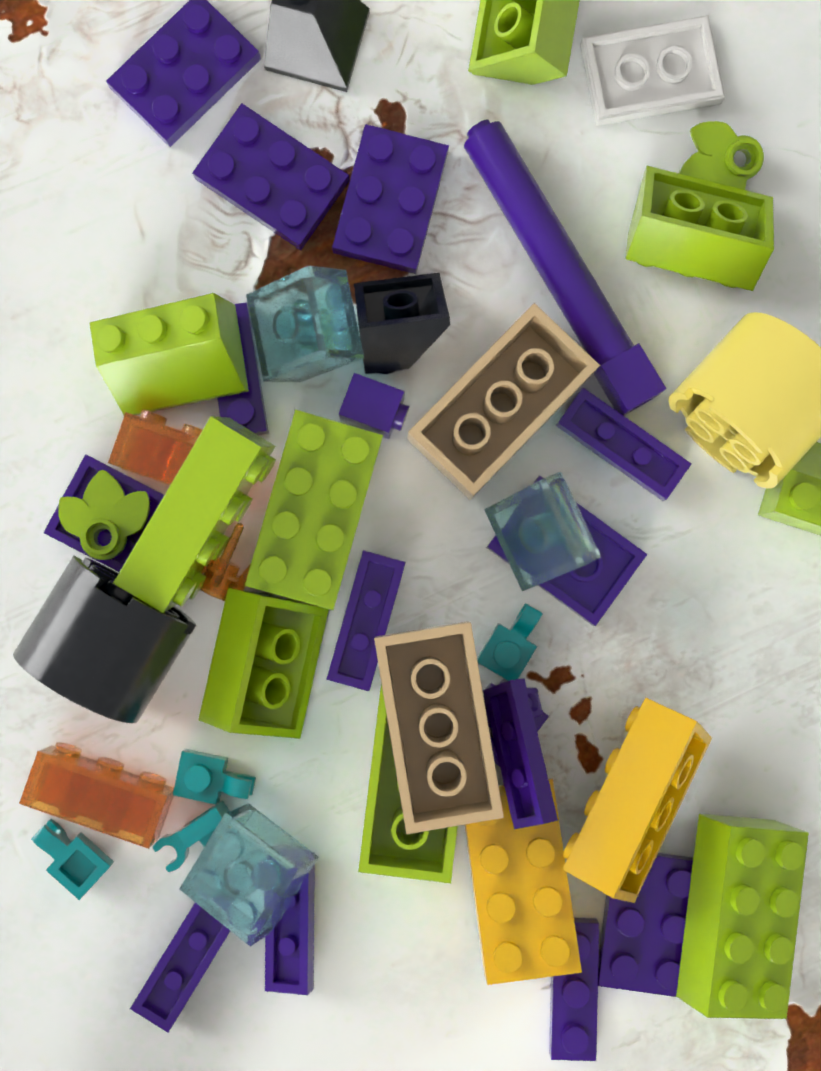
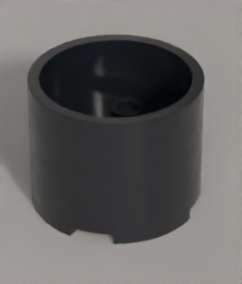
M73 555L15 649L13 657L32 677L66 699L104 717L123 723H137L195 629L196 623L175 606L165 613H161L113 584L119 574L118 572L86 557L82 562V559Z

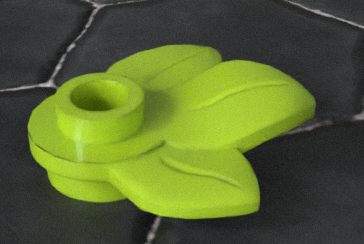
M719 121L699 123L690 129L691 138L698 152L687 159L681 167L679 174L745 190L747 180L754 177L763 165V149L760 143L753 137L746 135L737 136L727 123ZM737 151L743 152L746 157L743 167L737 166L734 162V155Z
M100 470L89 482L82 499L68 496L59 499V519L66 531L80 538L81 546L86 554L94 559L109 560L115 558L123 551L128 536L137 533L144 527L150 511V500L146 491H137L125 496L119 482L107 471ZM107 529L111 533V541L108 545L101 546L98 542V535L102 530Z

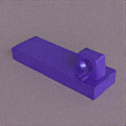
M525 678L509 680L484 689V699L514 829L558 821L534 718L543 715L538 689L526 687Z

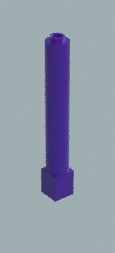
M486 119L475 124L467 132L468 139L464 143V149L582 347L600 365L594 372V376L613 408L625 416L656 398L667 388L640 343L634 345L502 123L500 121L490 123Z

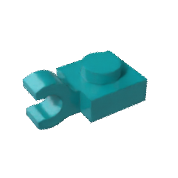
M525 603L510 629L498 623L477 657V662L507 681L518 679L537 648L535 644L526 639L539 622L543 613Z
M185 749L181 752L173 796L215 805L220 802L222 792L232 797L248 799L249 795H253L256 777L226 771L229 759L227 757Z
M223 800L185 824L178 831L162 836L153 845L152 848L155 852L164 846H172L176 850V859L172 860L165 867L167 872L175 871L181 867L188 857L189 847L194 843L200 841L202 846L205 847L226 832L223 824L231 817L232 813Z
M52 819L44 824L31 838L40 849L54 859L46 871L78 900L88 892L114 863L109 856L82 832L71 842L65 830Z

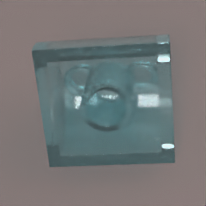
M562 472L548 476L484 509L522 591L585 566L601 557Z

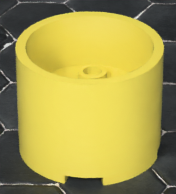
M758 312L748 313L741 318L669 396L670 409L676 413L681 410L688 424L684 429L686 433L719 464L733 474L738 469L741 472H748L756 476L753 481L759 487L774 488L821 438V347L803 332L779 318Z

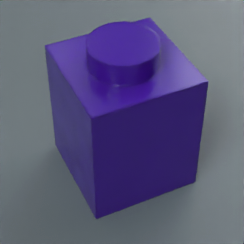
M354 373L338 415L341 422L381 434L384 438L390 439L393 429L402 430L410 406L403 404L405 391Z

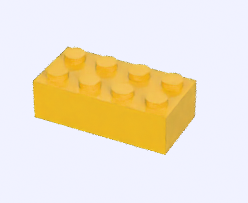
M646 697L641 707H634L629 714L625 725V731L628 734L621 748H615L610 754L605 765V773L608 774L600 791L595 790L589 797L584 810V815L587 816V819L580 833L575 832L571 836L563 854V857L567 860L562 870L613 899L635 903L712 740V737L697 721Z
M553 779L548 780L558 821L514 829L504 785H498L504 818L464 825L484 976L487 985L582 973L567 872L562 870L565 858L563 857L564 850Z

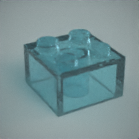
M307 266L246 294L263 382H303L364 359L346 270Z
M248 803L224 814L179 890L251 947L275 929L319 856Z

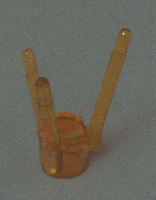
M242 523L235 525L221 557L216 561L211 559L201 572L207 578L200 590L222 601L226 599L228 588L243 591L245 589V582L251 563L238 576L240 567L230 562L244 529Z

